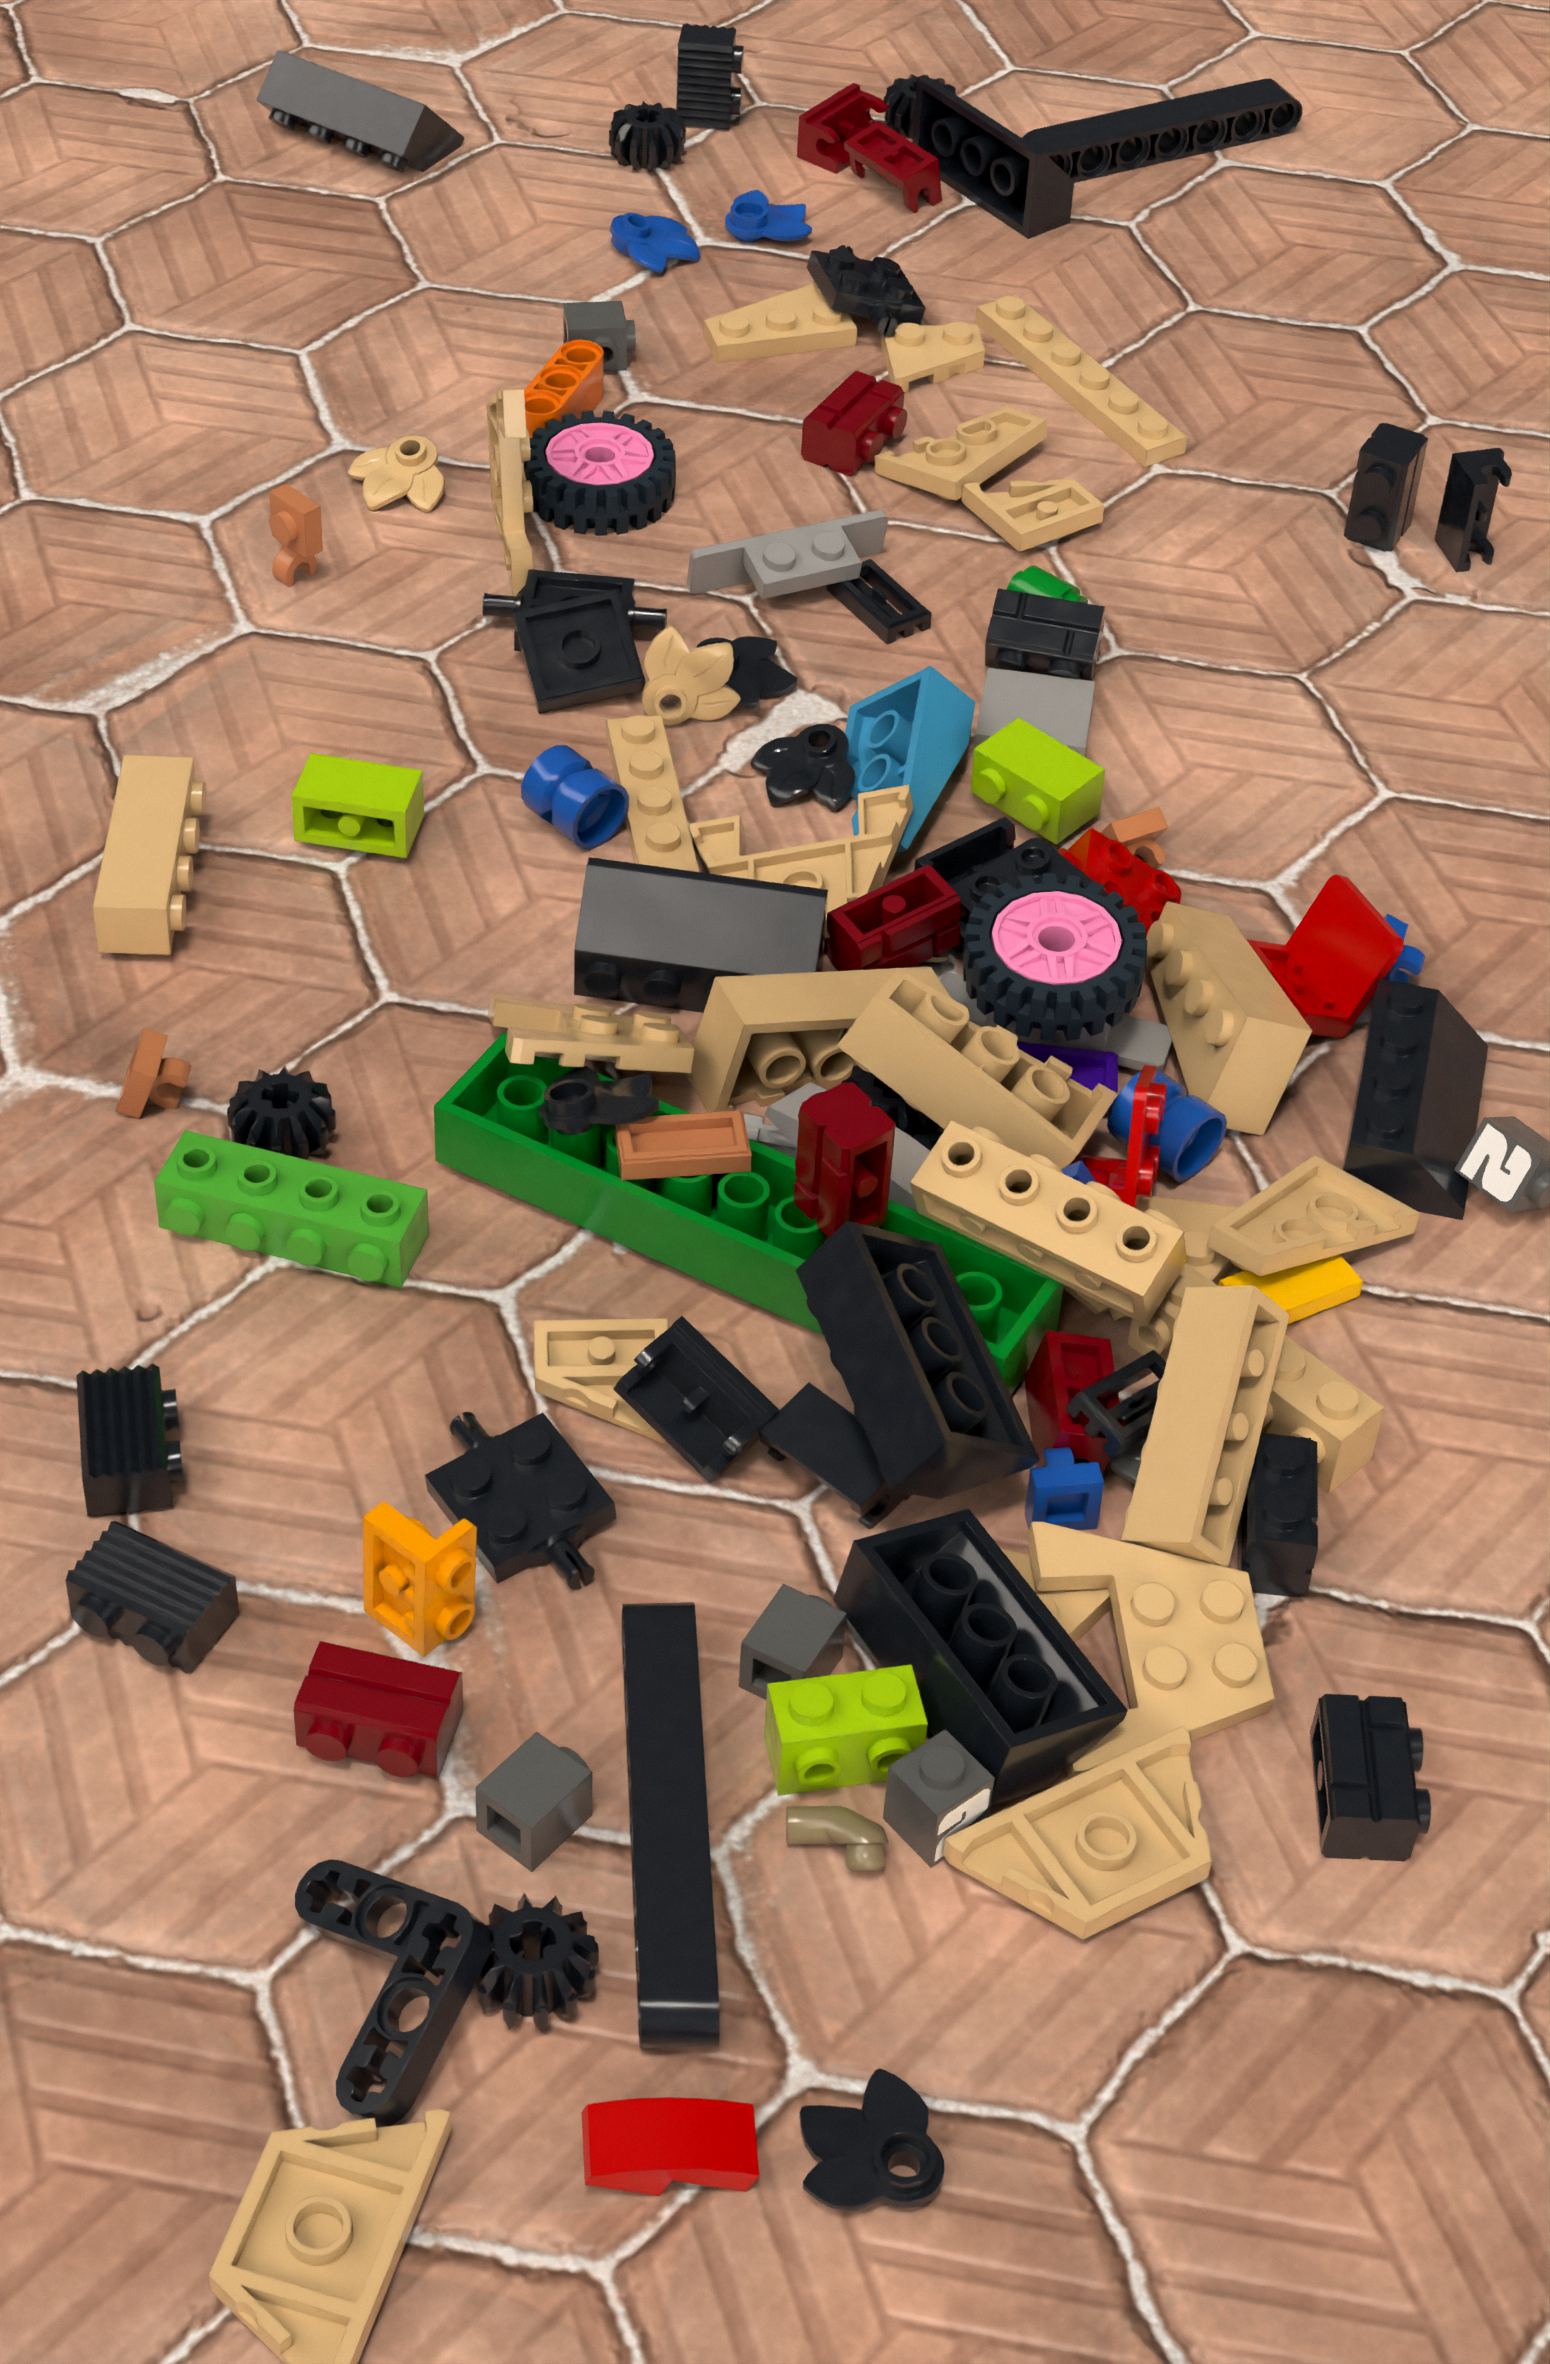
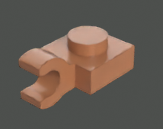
M285 483L269 491L271 513L269 525L272 536L282 543V548L273 561V575L277 580L291 587L294 585L293 574L296 567L310 577L316 573L317 560L314 555L323 551L321 506Z

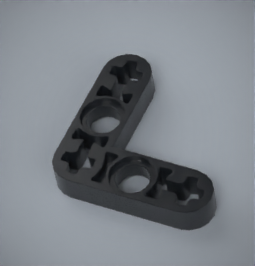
M329 1859L317 1863L299 1881L295 1892V1908L299 1916L329 1939L395 1963L339 2070L336 2079V2096L340 2105L359 2120L375 2118L376 2128L388 2127L404 2118L414 2105L487 1961L491 1949V1937L486 1925L457 1902L350 1863ZM343 1893H346L356 1902L352 1913L346 1907L335 1903H326V1900L331 1894L341 1896ZM406 1904L407 1914L401 1927L390 1936L378 1937L377 1926L384 1912L394 1905ZM461 1935L460 1941L455 1948L444 1946L440 1950L446 1937L457 1939ZM427 1971L437 1978L440 1975L442 1976L438 1985H435L424 1976ZM428 1996L429 2010L426 2018L414 2030L401 2032L399 2029V2018L402 2010L413 1999ZM390 2042L404 2051L401 2058L390 2050L388 2053L385 2052ZM373 2080L378 2082L387 2080L381 2093H366L368 2086Z

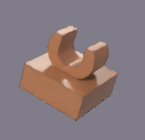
M1160 807L1111 822L1101 832L1109 839L1121 842L1130 853L1141 856L1148 865L1156 870L1165 863L1164 851L1155 841L1169 828Z
M145 1027L143 1028L127 1068L116 1112L140 1119L148 1097L160 1107L177 1108L182 1087L185 1088L191 1065L178 1058L169 1057L162 1059L168 1035Z

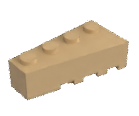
M1167 901L1159 920L1151 925L1147 933L1146 960L1189 1095L1198 1096L1223 1113L1227 1121L1226 1129L1263 1136L1312 1030L1228 915Z
M931 967L899 968L951 998ZM897 968L715 977L693 1043L695 1050L691 1073H685L706 1111H733V1105L757 1100L760 1107L768 1106L782 1099L785 1095L784 1092L801 1088L809 1082L826 1090L840 1085L842 1081L848 1079L851 1075L853 1066L858 1065L853 1061L852 1057L837 1047V1044Z
M897 967L840 1040L837 1047L852 1057L853 1061L861 1069L874 1074L901 1095L911 1108L924 1113L944 1130L951 1120L971 1130L974 1127H982L1000 1137L1006 1144V1147L1027 1157L1030 1154H1038L1053 1161L1060 1169L1069 1166L1079 1154L1118 1093L1098 1083L1093 1091L1069 1078L1073 1069L1069 1065L1053 1056H1050L1045 1063L1018 1049L1016 1045L1018 1036L999 1025L996 1027H980L969 1021L970 1016L966 1006Z

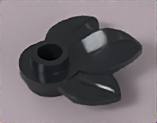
M744 636L731 641L716 637L705 639L697 646L698 648L728 642L732 645L733 670L725 684L735 690L740 696V701L736 707H757L760 697L765 699L780 697L797 685L796 676L771 661L777 648L776 640Z
M830 724L813 725L801 731L797 736L771 740L755 753L750 762L752 768L767 773L766 790L772 807L781 806L813 790L815 796L824 806L837 811L846 802L855 785L854 769L846 760L849 754L848 738L840 728Z
M584 1066L563 1074L545 1089L543 1093L544 1102L539 1107L541 1122L546 1127L555 1129L563 1135H576L588 1131L592 1128L593 1124L617 1125L642 1120L656 1112L660 1105L658 1099L651 1097L652 1078L650 1073L613 1081H601L594 1070Z
M876 2069L868 2081L861 2109L824 2105L803 2106L799 2114L802 2138L811 2156L819 2162L804 2179L803 2189L820 2203L833 2209L857 2211L880 2201L898 2208H913L930 2201L941 2188L945 2168L944 2159L939 2148L926 2134L929 2112L921 2096L896 2075L883 2069ZM896 2166H907L912 2168L917 2175L903 2177L890 2172V2170Z

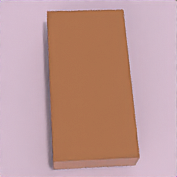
M743 1110L648 1116L642 1120L614 1125L621 1181L751 1172L752 1155Z

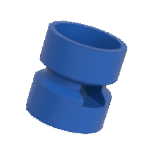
M566 745L553 746L542 752L526 771L521 785V798L525 806L542 819L550 822L557 831L583 849H593L606 843L617 833L629 809V795L626 789L599 769H593L590 761Z
M1157 1069L1156 1082L1167 1084V1096L1163 1122L1160 1121L1158 1135L1150 1134L1149 1144L1160 1146L1159 1169L1173 1179L1183 1182L1198 1174L1212 1159L1225 1135L1227 1121L1225 1115L1198 1096L1193 1094L1187 1096L1185 1087ZM1141 1072L1132 1077L1122 1088L1108 1115L1107 1128L1109 1134L1126 1146L1129 1144L1135 1085Z

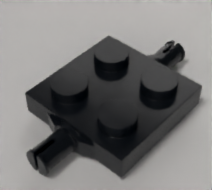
M845 245L839 246L837 249H831L829 253L811 251L806 268L831 310L868 318L875 324L878 332L881 335L885 333L886 336L892 335L898 325L897 322L921 324L926 307L903 273L900 265L895 261L884 257H875L873 261L859 259L855 256L853 249L850 246H847L846 249Z
M529 569L525 586L516 596L484 593L483 616L513 618L512 612L619 589L631 632L634 628L662 631L667 626V608L636 607L634 600V578ZM515 630L514 651H521L519 640Z
M472 1412L462 1413L464 1422L459 1415L452 1420L449 1430L465 1448L466 1452L425 1474L427 1491L453 1526L465 1518L477 1527L476 1557L494 1581L498 1584L528 1567L544 1565L550 1562L554 1564L571 1589L581 1588L580 1579L584 1585H587L592 1580L595 1570L588 1564L576 1547L588 1534L617 1519L615 1502L543 1412L494 1437L487 1434Z

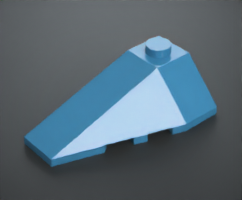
M932 666L851 705L847 719L845 734L848 738L849 754L846 760L855 772V785L850 796L856 800L857 811L852 817L854 836L859 834V793L909 785L914 808L895 855L909 848L968 747L971 736L975 701Z

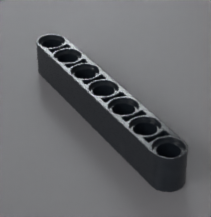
M1261 79L1034 129L1027 132L1022 139L1044 152L1076 183L1283 136L1296 128L1303 112L1301 103L1273 79Z
M694 1602L622 1604V1658L640 2048L719 2046V1988Z

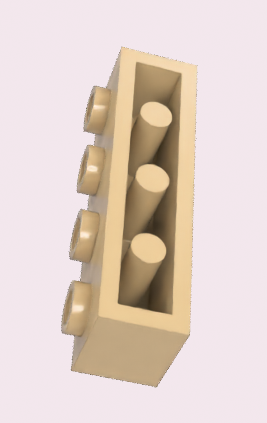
M123 755L93 903L98 953L171 955L174 932L184 931L186 898L181 893L182 891L191 892L193 861L192 856H188V853H198L200 827L199 819L195 818V816H204L206 809L205 781L195 780L194 757Z
M951 1120L910 1182L919 1214L1145 1325H1148L1187 1262L1184 1231L1180 1230L1179 1226L1167 1215L1152 1209L1142 1212L1121 1202L1119 1196L1105 1185L1094 1181L1083 1184L1063 1174L1059 1166L1044 1156L1030 1154L1027 1157L1006 1147V1144L1000 1137L982 1127H974L971 1130Z
M1186 1263L1148 1325L1132 1318L1127 1344L1141 1355L1154 1350L1167 1363L1173 1339V1327L1180 1312L1186 1287H1212L1218 1285ZM1285 1335L1261 1433L1305 1437L1316 1441L1318 1487L1327 1494H1330L1372 1460L1385 1407Z
M1254 1285L1186 1287L1180 1312L1174 1323L1173 1339L1163 1378L1158 1385L1157 1402L1148 1437L1142 1447L1141 1464L1131 1503L1125 1513V1526L1121 1541L1223 1567L1229 1566L1290 1314Z

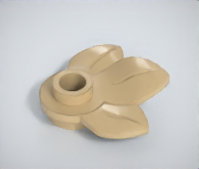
M419 435L404 436L394 441L389 447L376 448L364 452L353 461L347 472L349 477L364 481L362 490L367 508L370 511H375L406 495L414 506L428 513L437 505L445 487L444 476L436 467L438 462L436 446L430 439Z
M670 625L663 629L653 639L644 656V666L649 680L642 691V705L647 716L662 715L664 725L672 726L680 724L688 718L712 721L730 713L740 701L739 694L725 684L733 670L732 645L728 642L715 643L689 651L684 638L677 628ZM669 694L680 698L679 702L674 706L667 707L660 703L661 699Z

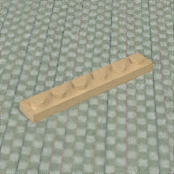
M1003 296L996 301L977 306L975 324H978L982 330L1141 465L1147 467L1185 454L1187 436L1019 296Z
M633 715L627 718L606 719V738L616 782L622 785L629 795V809L625 817V823L634 863L699 872L662 715Z

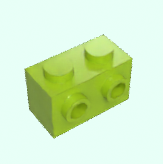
M1018 717L974 748L970 792L1057 845L1100 813L1105 769Z
M310 753L291 795L294 841L407 858L424 817L423 770Z
M912 1665L767 1684L764 1740L778 1796L887 1781L888 1766L926 1742L928 1723Z

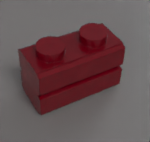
M855 370L803 420L801 444L803 459L822 467L828 464L830 470L849 477L866 461L874 462L875 456L880 454L883 444L891 437L895 439L900 437L906 426L907 411L903 409L905 392H903L902 386L885 380H881L878 383L875 377Z
M925 865L828 912L827 933L830 937L827 938V957L837 971L891 969L897 967L912 968L931 959L934 954H941L960 944V924L958 920L961 919V900L954 889L931 865Z
M844 1082L825 1092L812 1095L802 1102L798 1113L799 1124L795 1160V1176L797 1179L794 1183L793 1202L810 1220L817 1219L816 1226L828 1238L846 1221L876 1228L884 1224L887 1218L896 1123L879 1106H871L872 1100L854 1082Z
M319 1641L309 1666L308 1676L305 1675L295 1699L293 1712L296 1745L305 1747L311 1754L326 1761L335 1762L343 1760L345 1757L376 1763L383 1771L396 1777H412L416 1773L439 1777L449 1752L450 1742L454 1739L462 1717V1672Z

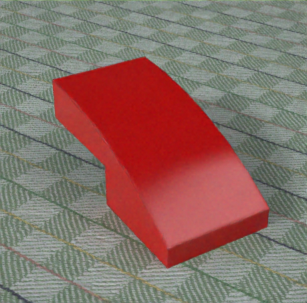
M637 2098L587 2104L581 2112L585 2185L660 2196L672 2181L747 2192L759 2177L754 2104L702 2098Z

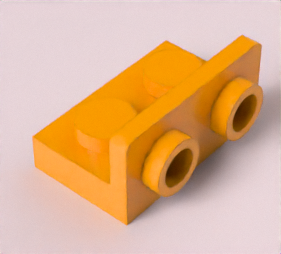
M385 1501L381 1502L363 1516V1611L423 1657L446 1639L453 1640L459 1637L468 1628L475 1614L477 1527L464 1518L435 1539L420 1521L414 1518H407Z

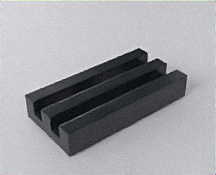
M871 559L862 562L859 578L827 585V591L886 644L896 641L897 632L906 638L913 635L914 626L921 631L931 628L932 613Z
M1152 1350L1080 1391L1066 1406L1065 1409L1073 1418L1083 1413L1089 1418L1090 1421L1083 1429L1092 1438L1102 1433L1108 1439V1442L1102 1449L1110 1458L1115 1457L1148 1437L1154 1409L1124 1427L1120 1422L1157 1401V1389L1160 1380L1163 1378L1166 1361L1156 1351ZM1152 1372L1159 1379L1108 1410L1101 1404Z

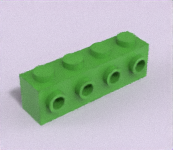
M187 1130L183 1132L154 1181L160 1228L402 1288L429 1235L427 1189Z

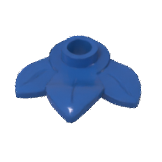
M753 190L736 197L730 212L725 217L726 230L734 235L736 239L743 242H754L761 237L779 241H793L805 238L812 233V227L803 223L806 214L805 204H769V200L760 190Z
M637 213L619 215L612 220L610 226L612 245L618 251L629 255L633 260L653 271L662 273L667 258L696 262L700 259V251L695 240L686 234L688 229L676 220L662 216L644 217Z

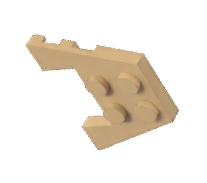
M523 387L500 389V392L486 400L491 502L500 541L503 540L506 569L507 571L511 570L510 587L513 596H516L525 586L528 570H533L532 547L525 534L524 513L533 512V495L530 480L526 481L524 467L521 465V461H530L531 456L529 432L526 429Z
M909 785L859 793L858 835L745 855V830L740 815L689 824V830L694 845L709 874L828 890V913L882 887L914 805ZM826 913L825 938L830 937L829 934L827 933V913Z
M491 992L488 1017L493 1026L508 1028L505 1053L510 1063L534 1064V1058L538 1056L559 1059V1065L569 1067H584L585 1059L615 1063V1068L622 1070L691 1073L695 1049L677 1025L671 1024V1017L668 1015L636 1011L634 1017L612 1014L609 1008L598 1005L574 1004V1006Z
M1046 1522L1031 1523L1027 1540L1036 1591L1109 1590L1130 1709H1128L1124 1720L1067 1768L1068 1779L1178 1727L1184 1726L1189 1732L1190 1740L1194 1741L1269 1712L1275 1698L1248 1572Z

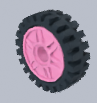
M582 411L581 419H577L573 413L562 415V423L555 419L546 422L545 429L538 427L533 432V437L530 438V461H524L523 467L526 481L530 480L533 512L539 511V517L547 523L555 519V527L566 530L570 525H574V533L584 535L588 528H594L595 536H607V529L614 528L617 535L628 533V525H631L636 530L647 527V520L655 523L661 519L662 512L667 513L671 507V501L673 502L676 482V457L673 443L670 438L665 439V432L660 428L652 430V423L644 419L635 424V417L625 413L620 419H615L613 411H603L602 417H595L593 411Z
M1056 873L1042 874L1041 884H1035L1032 876L1028 875L1018 878L1016 889L1008 881L997 886L995 896L988 892L980 899L979 908H973L966 927L963 949V980L966 981V991L970 999L977 998V1008L984 1015L994 1011V1023L1004 1029L1012 1021L1016 1022L1015 1033L1029 1037L1033 1028L1041 1029L1040 1040L1054 1041L1056 1030H1063L1066 1041L1080 1039L1082 1027L1086 1029L1090 1036L1102 1033L1105 1022L1114 1027L1122 1021L1124 1012L1129 1014L1135 1007L1137 997L1141 993L1145 975L1148 940H1146L1144 923L1138 922V912L1134 907L1130 905L1124 908V898L1115 891L1104 897V885L1093 880L1086 889L1080 887L1081 877L1073 875L1067 876L1065 884L1057 883Z

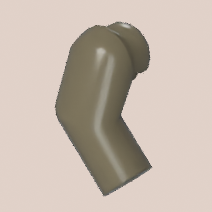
M843 1806L786 1807L787 1844H846L845 1864L850 1871H880L884 1867L885 1855L883 1844H889L881 1825Z

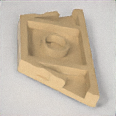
M1184 1726L1178 1727L946 1837L943 1849L944 1858L952 1866L1081 1939L1090 1937L1207 1879L1212 1859L1207 1831L1201 1826L1200 1821L1202 1803L1198 1782H1194L1189 1759L1191 1748L1189 1732Z
M442 2109L424 2111V2122L376 2128L375 2118L342 2122L337 2127L329 2130L304 2127L271 2132L209 2273L211 2292L285 2364H358L450 2134L451 2112Z

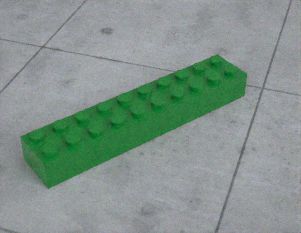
M504 1032L434 1105L435 1161L823 1335L817 1319L812 1315L807 1306V1296L795 1270L828 1237L816 1226L817 1219L810 1220L793 1202L794 1183L797 1179L795 1176V1158L749 1139L752 1155L751 1172L621 1181L614 1125L593 1124L592 1128L584 1133L563 1135L555 1129L546 1127L541 1122L539 1107L544 1102L543 1093L545 1089L558 1077L578 1067L559 1065V1059L535 1056L534 1064L510 1063L505 1053L507 1034ZM597 1073L601 1081H613V1079ZM659 1100V1109L650 1116L691 1113ZM889 1199L885 1223L876 1228L941 1245L1011 1395L1027 1373L1046 1330L1057 1331L1064 1284L931 1220L911 1208Z

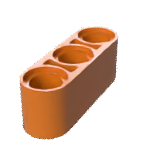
M589 340L566 342L556 351L524 390L526 429H528L529 438L533 437V432L538 427L545 429V423L552 419L562 423V415L573 413L577 419H581L582 411H593L603 397L604 352L600 345Z

